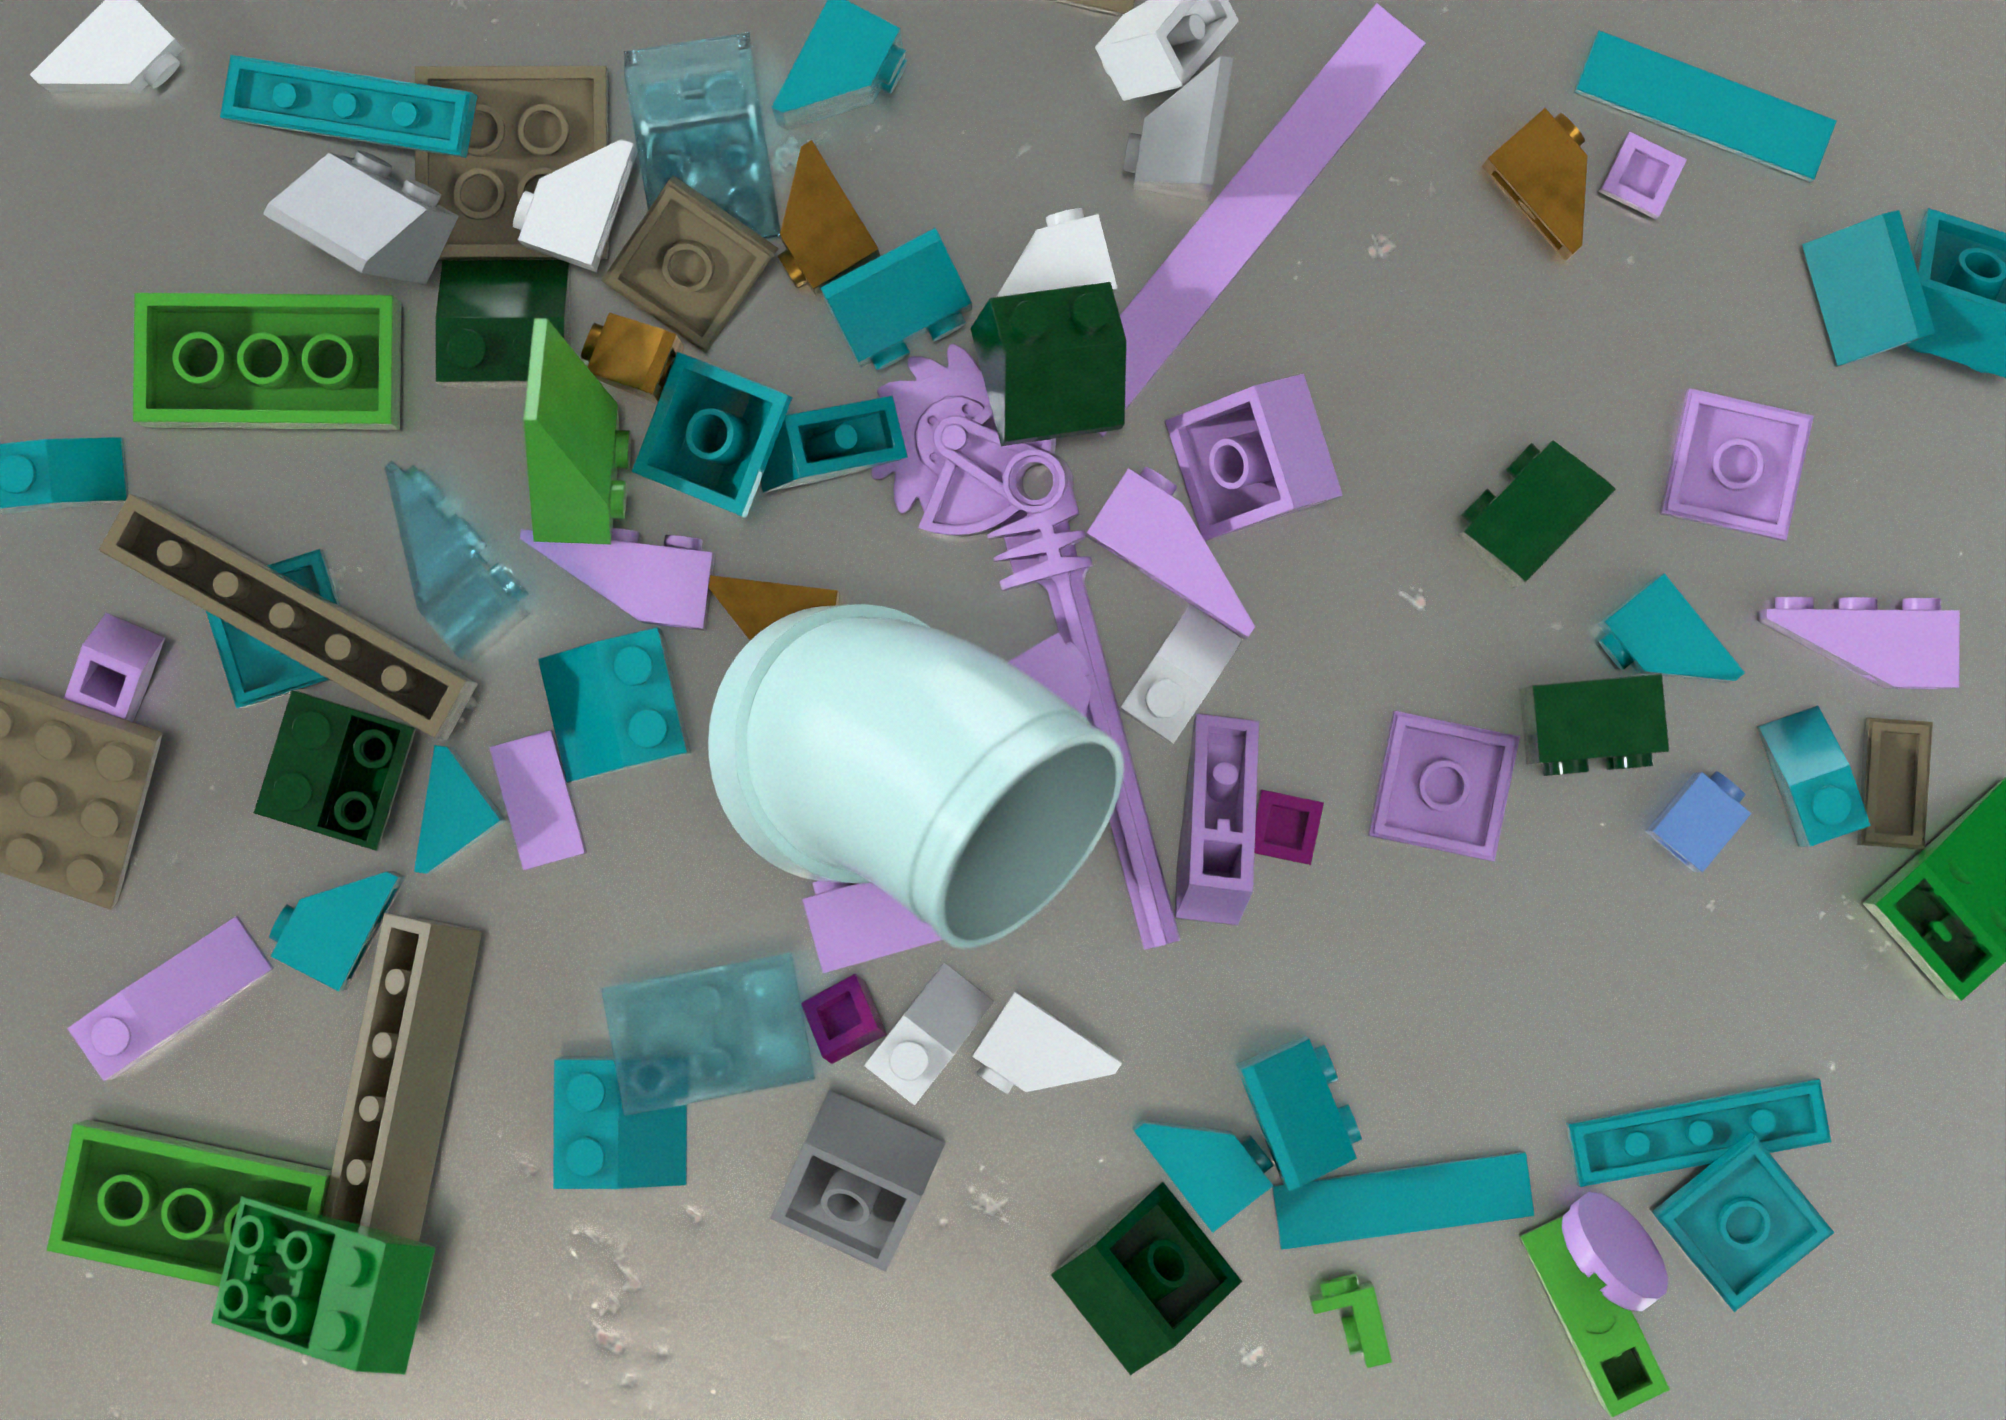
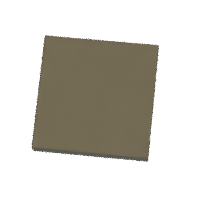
M672 175L601 281L707 353L779 248Z

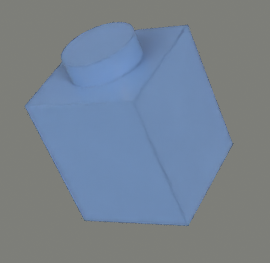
M1715 771L1710 778L1703 772L1692 774L1645 832L1693 872L1703 873L1752 813L1740 804L1746 794L1731 780L1718 771Z

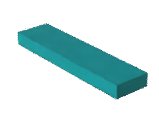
M1600 30L1596 33L1574 91L1576 94L1808 182L1815 180L1837 120Z
M230 55L220 118L228 121L467 158L478 95L455 89Z
M1818 1078L1566 1123L1577 1185L1579 1187L1712 1164L1751 1132L1754 1133L1769 1153L1832 1142L1821 1081Z
M1525 1151L1319 1178L1291 1191H1288L1283 1183L1274 1184L1272 1187L1281 1250L1535 1216L1527 1154Z

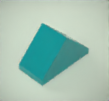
M434 745L414 872L435 873L506 821L457 751L451 747Z

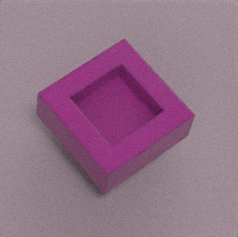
M1260 789L1256 808L1254 853L1311 865L1324 802Z
M853 974L800 1003L821 1056L831 1064L887 1035L866 982L857 974Z

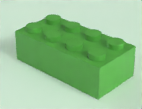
M134 294L133 422L146 428L400 430L401 302L393 295Z
M84 1120L73 1124L46 1251L219 1287L241 1196L323 1215L331 1170L102 1122Z

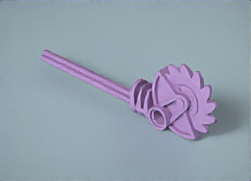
M955 344L949 345L947 349L948 367L922 356H911L907 359L908 367L916 377V381L889 382L877 390L880 398L893 396L908 458L873 467L872 477L874 479H884L895 472L893 490L896 507L900 513H905L912 508L919 498L924 511L918 527L920 529L944 535L962 536L984 533L1001 526V528L987 534L988 539L1004 537L1007 551L997 555L993 560L994 562L1010 560L1013 575L999 581L1001 590L1006 591L1038 583L1048 591L1058 632L1065 643L1071 642L1079 649L1089 668V675L1086 678L1092 690L1085 717L1092 727L1100 729L1118 744L1123 755L1124 774L1122 786L1109 822L1143 948L1146 950L1180 941V935L1084 582L1087 571L1090 567H1093L1092 559L1087 556H1077L1075 545L1085 538L1084 530L1071 531L1069 521L1079 515L1073 492V474L1068 464L1055 454L1056 439L1001 446L981 369L965 349ZM1036 464H1044L1053 475L1051 491L1040 500L1031 499L1023 488V478L1026 471Z

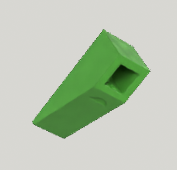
M1562 1215L1521 1235L1520 1238L1603 1410L1613 1418L1669 1391L1670 1388L1632 1311L1616 1305L1602 1295L1603 1293L1600 1290L1606 1284L1596 1273L1588 1278L1577 1267L1565 1243L1562 1231Z

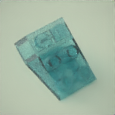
M750 32L624 51V78L648 210L666 183L674 175L763 238L780 237V221Z
M391 461L385 466V471L417 610L459 659L474 663L531 614L521 603L529 593L505 565L502 566L497 562L493 567H490L479 554L488 546L464 517L461 518L457 513L450 518L447 517L438 506L446 496L422 469H419L415 464L406 469Z
M792 952L601 988L624 1116L815 1080Z

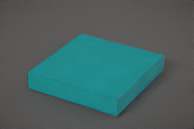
M1899 210L1880 214L1802 244L1837 366L1853 363L1936 334Z
M322 549L267 565L340 606ZM206 611L236 709H242L289 694L291 690L298 691L330 681V679Z
M1753 1132L1749 1133L1652 1211L1658 1221L1734 1313L1834 1234L1831 1227Z

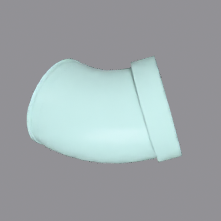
M836 605L804 609L789 614L763 629L746 644L727 670L718 689L709 724V763L717 796L734 829L757 854L774 866L802 878L827 882L873 883L893 897L918 919L930 924L932 929L944 941L959 948L979 947L1004 937L1037 914L1063 889L1087 859L1105 830L1116 806L1124 774L1123 755L1118 744L1100 729L1092 727L1086 717L1044 685L1009 662L977 645L941 630L931 628L915 617L899 610L878 605Z

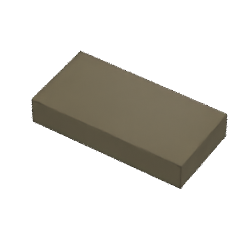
M1883 718L1865 719L1860 795L1871 826L1858 830L1857 845L1925 849L1933 722Z

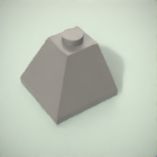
M1226 56L1217 58L1145 117L1142 135L1129 133L1123 171L1135 173L1133 189L1208 201L1214 182L1234 58Z

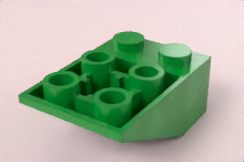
M2006 777L1863 902L1865 907L1947 999L1962 1001L2006 962Z
M241 1196L211 1323L354 1372L406 1375L436 1247L390 1232Z

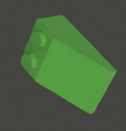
M534 318L523 418L534 542L611 545L613 519H625L626 481L617 480L618 468L629 469L631 431L619 430L617 402L548 319Z

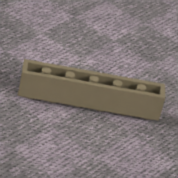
M132 494L128 495L99 548L100 552L434 738L448 740L478 685L475 681L146 498Z
M384 913L322 1216L390 1232L419 1242L482 931L435 920Z

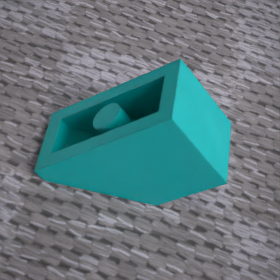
M893 396L786 415L760 481L763 493L817 483L908 458Z
M122 437L41 439L0 444V514L125 502L129 495Z
M1665 573L1653 578L1598 623V626L1606 634L1599 640V643L1621 670L1631 665L1636 673L1662 674V676L1723 683L1736 681L1745 674L1743 669Z
M1814 706L1756 726L1798 847H1811L1871 826L1850 764L1819 706Z
M386 871L299 900L296 908L286 904L269 935L270 939L277 942L271 957L338 992L347 990L383 921L384 913H387L405 876L395 871Z
M1141 1120L1132 1127L1139 1139L1212 1233L1274 1186L1264 1174L1274 1164L1251 1135L1240 1143L1233 1132L1228 1130Z

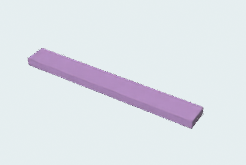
M1378 3L1365 16L1121 313L1120 318L1127 340L1125 410L1425 46L1426 43ZM1108 431L1098 432V434L1104 437Z

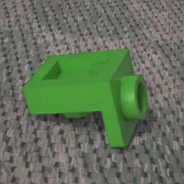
M1357 1274L1340 1276L1320 1282L1322 1293L1309 1296L1314 1314L1351 1306L1353 1315L1341 1318L1350 1355L1362 1353L1367 1368L1392 1363L1372 1282L1359 1284Z

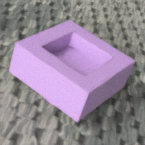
M1629 132L1599 192L1657 219L1687 159Z

